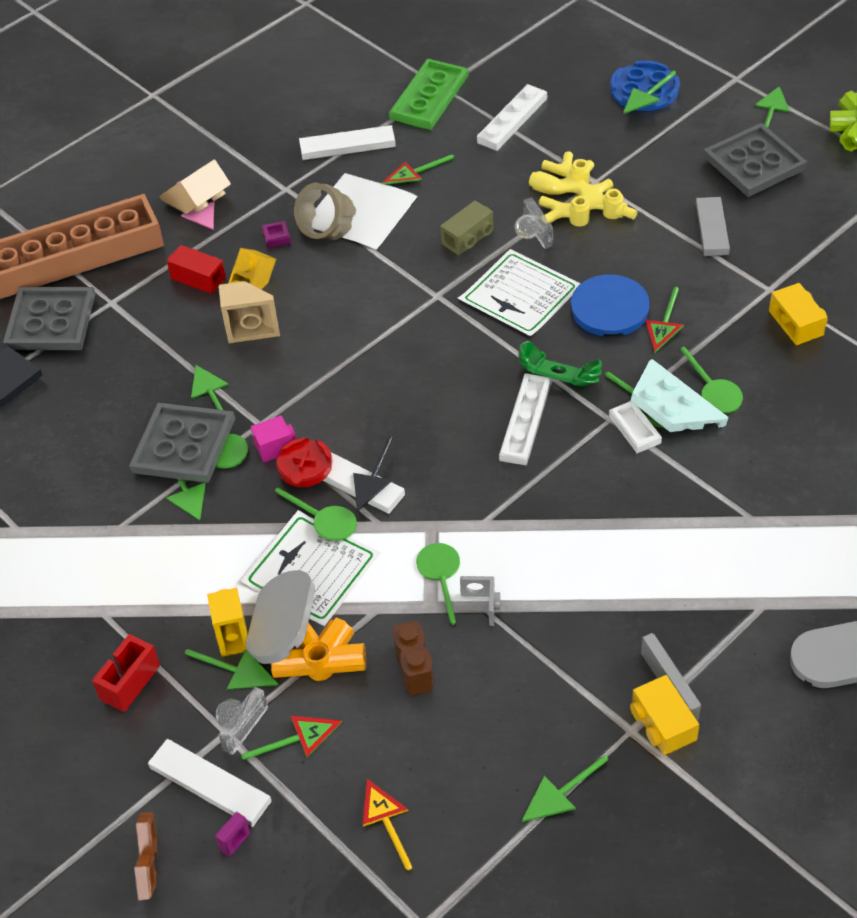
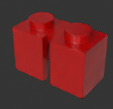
M131 634L127 635L112 654L118 671L122 676L119 677L114 662L108 660L92 680L99 700L122 712L128 709L160 667L154 646Z

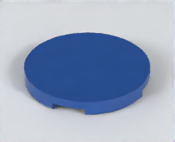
M635 61L634 65L625 68L620 67L613 73L610 81L611 95L615 101L626 107L633 88L646 93L670 74L671 71L668 70V66L662 63ZM674 75L651 94L659 98L660 101L636 110L653 111L673 103L679 95V77Z
M599 275L587 279L575 289L571 298V310L575 322L587 332L598 336L620 333L627 335L644 324L649 314L650 303L645 289L636 281L620 275Z

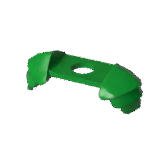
M530 341L520 345V351L518 352L520 359L518 362L525 370L534 375L538 374L565 381L575 386H588L599 382L602 362L599 359L589 364L584 363L580 368L546 360L545 352L539 351L538 347L534 346ZM560 369L565 371V373H555L551 370Z

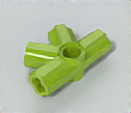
M849 91L839 100V107L843 111H830L829 129L830 132L844 131L840 136V143L846 150L853 152V150L857 149V93Z

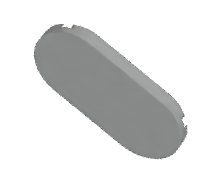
M293 570L282 573L271 579L259 592L246 639L248 652L258 662L269 664L281 661L291 654L289 650L294 646L298 648L302 644L306 635L315 594V585L306 572Z
M857 621L814 629L801 634L794 641L790 654V664L797 677L803 681L807 680L812 683V686L819 688H832L857 683Z

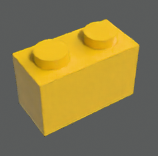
M800 283L771 293L769 312L795 345L824 336L828 321L827 314L824 309L816 304L810 292L806 291Z
M237 587L221 589L207 594L212 624L221 656L225 657L245 652L247 649L246 639L248 631Z
M667 675L633 689L632 703L630 704L631 712L637 721H642L646 727V734L650 743L654 747L658 746L663 756L697 741L699 723Z

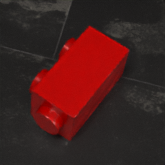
M180 245L167 260L171 279L213 294L226 279L223 260L201 253L195 249Z

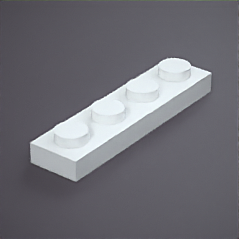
M527 84L477 135V143L498 151L546 101L547 91Z

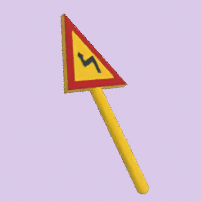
M367 779L363 826L383 820L406 870H411L412 865L389 820V817L407 812L408 809Z

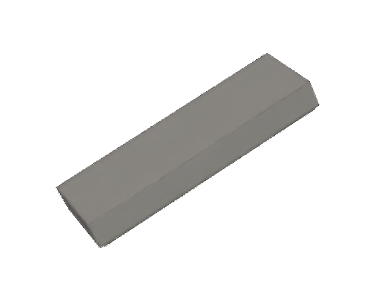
M721 197L696 198L695 205L703 255H729L730 246Z
M653 633L644 636L642 639V656L657 679L664 675L668 676L698 722L701 708L700 702Z

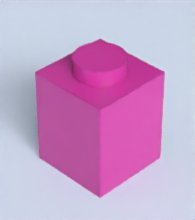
M282 415L250 426L254 445L263 463L278 458L281 448L290 441L296 440L292 425H286Z

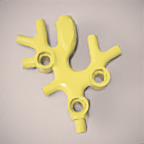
M571 152L564 153L561 164L544 160L541 166L543 170L565 177L564 179H558L541 171L533 172L530 176L529 186H532L533 190L548 195H561L564 193H575L578 195L570 203H562L542 196L539 200V205L552 210L541 217L545 225L559 218L568 217L570 223L574 226H584L589 222V212L592 209L603 210V215L609 219L623 218V216L635 219L637 215L636 209L628 207V204L623 202L621 192L617 189H611L613 183L610 179L591 185L590 171L593 169L594 163L590 160L578 159L572 164L573 154Z

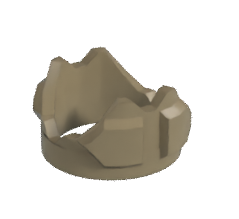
M317 182L303 188L298 194L294 205V217L298 228L303 234L314 239L329 238L337 240L342 238L351 230V222L356 214V207L346 194L341 193L340 190L328 184ZM321 190H324L333 200L335 214L331 226L326 231L317 233L312 228V220L316 216L314 203L320 198Z

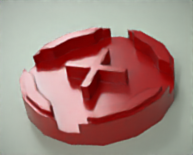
M299 438L290 441L279 451L280 455L276 459L280 478L287 484L295 487H309L320 483L327 478L332 470L333 460L329 447L315 439L316 442L309 440V438Z

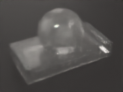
M528 198L523 200L524 215L516 221V233L524 239H531L536 236L544 249L553 247L552 225L534 199Z
M254 687L243 703L236 699H227L218 705L216 719L223 727L218 734L223 751L230 755L234 754L268 709L263 690Z

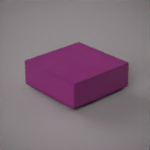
M286 221L262 226L267 248L291 244Z
M236 811L215 836L220 851L228 857L236 851L250 834L246 817Z

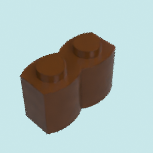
M416 620L395 625L393 629L395 654L402 670L403 684L406 691L411 696L433 691L432 658L425 647V637L421 625Z

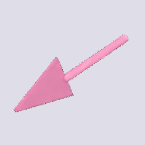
M214 201L208 203L209 205L199 212H196L194 209L181 216L213 230Z

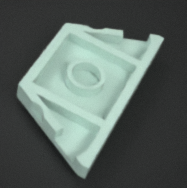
M653 359L649 361L632 393L631 401L670 432L683 431L684 429H703L704 424L716 423L718 427H724L728 421V417Z

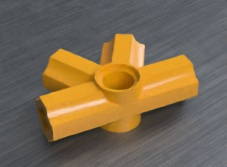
M335 618L330 620L319 636L308 623L302 644L298 648L294 646L293 649L289 650L291 654L285 659L271 663L273 678L309 675L313 680L323 681L330 678L333 673L365 671L364 643L348 644L354 635V631L342 619Z

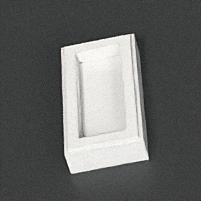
M632 401L609 410V417L636 453L661 444L662 437L640 408Z

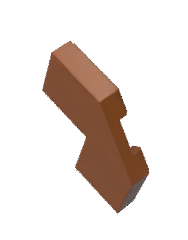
M153 812L141 813L136 822L140 856L134 868L138 900L150 899L156 887L157 873L154 868V856L157 855V835Z

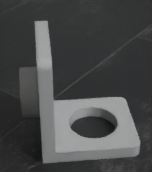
M461 576V596L489 597V625L494 626L495 610H500L501 603L500 592H495L494 576ZM472 583L481 584L483 588L473 590L468 588L467 585Z

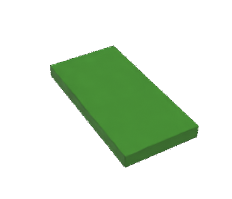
M427 59L389 112V119L432 130L468 77V69Z

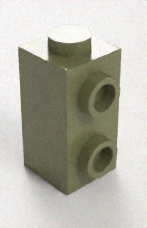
M473 201L440 226L441 244L457 255H461L493 231V211L479 202Z

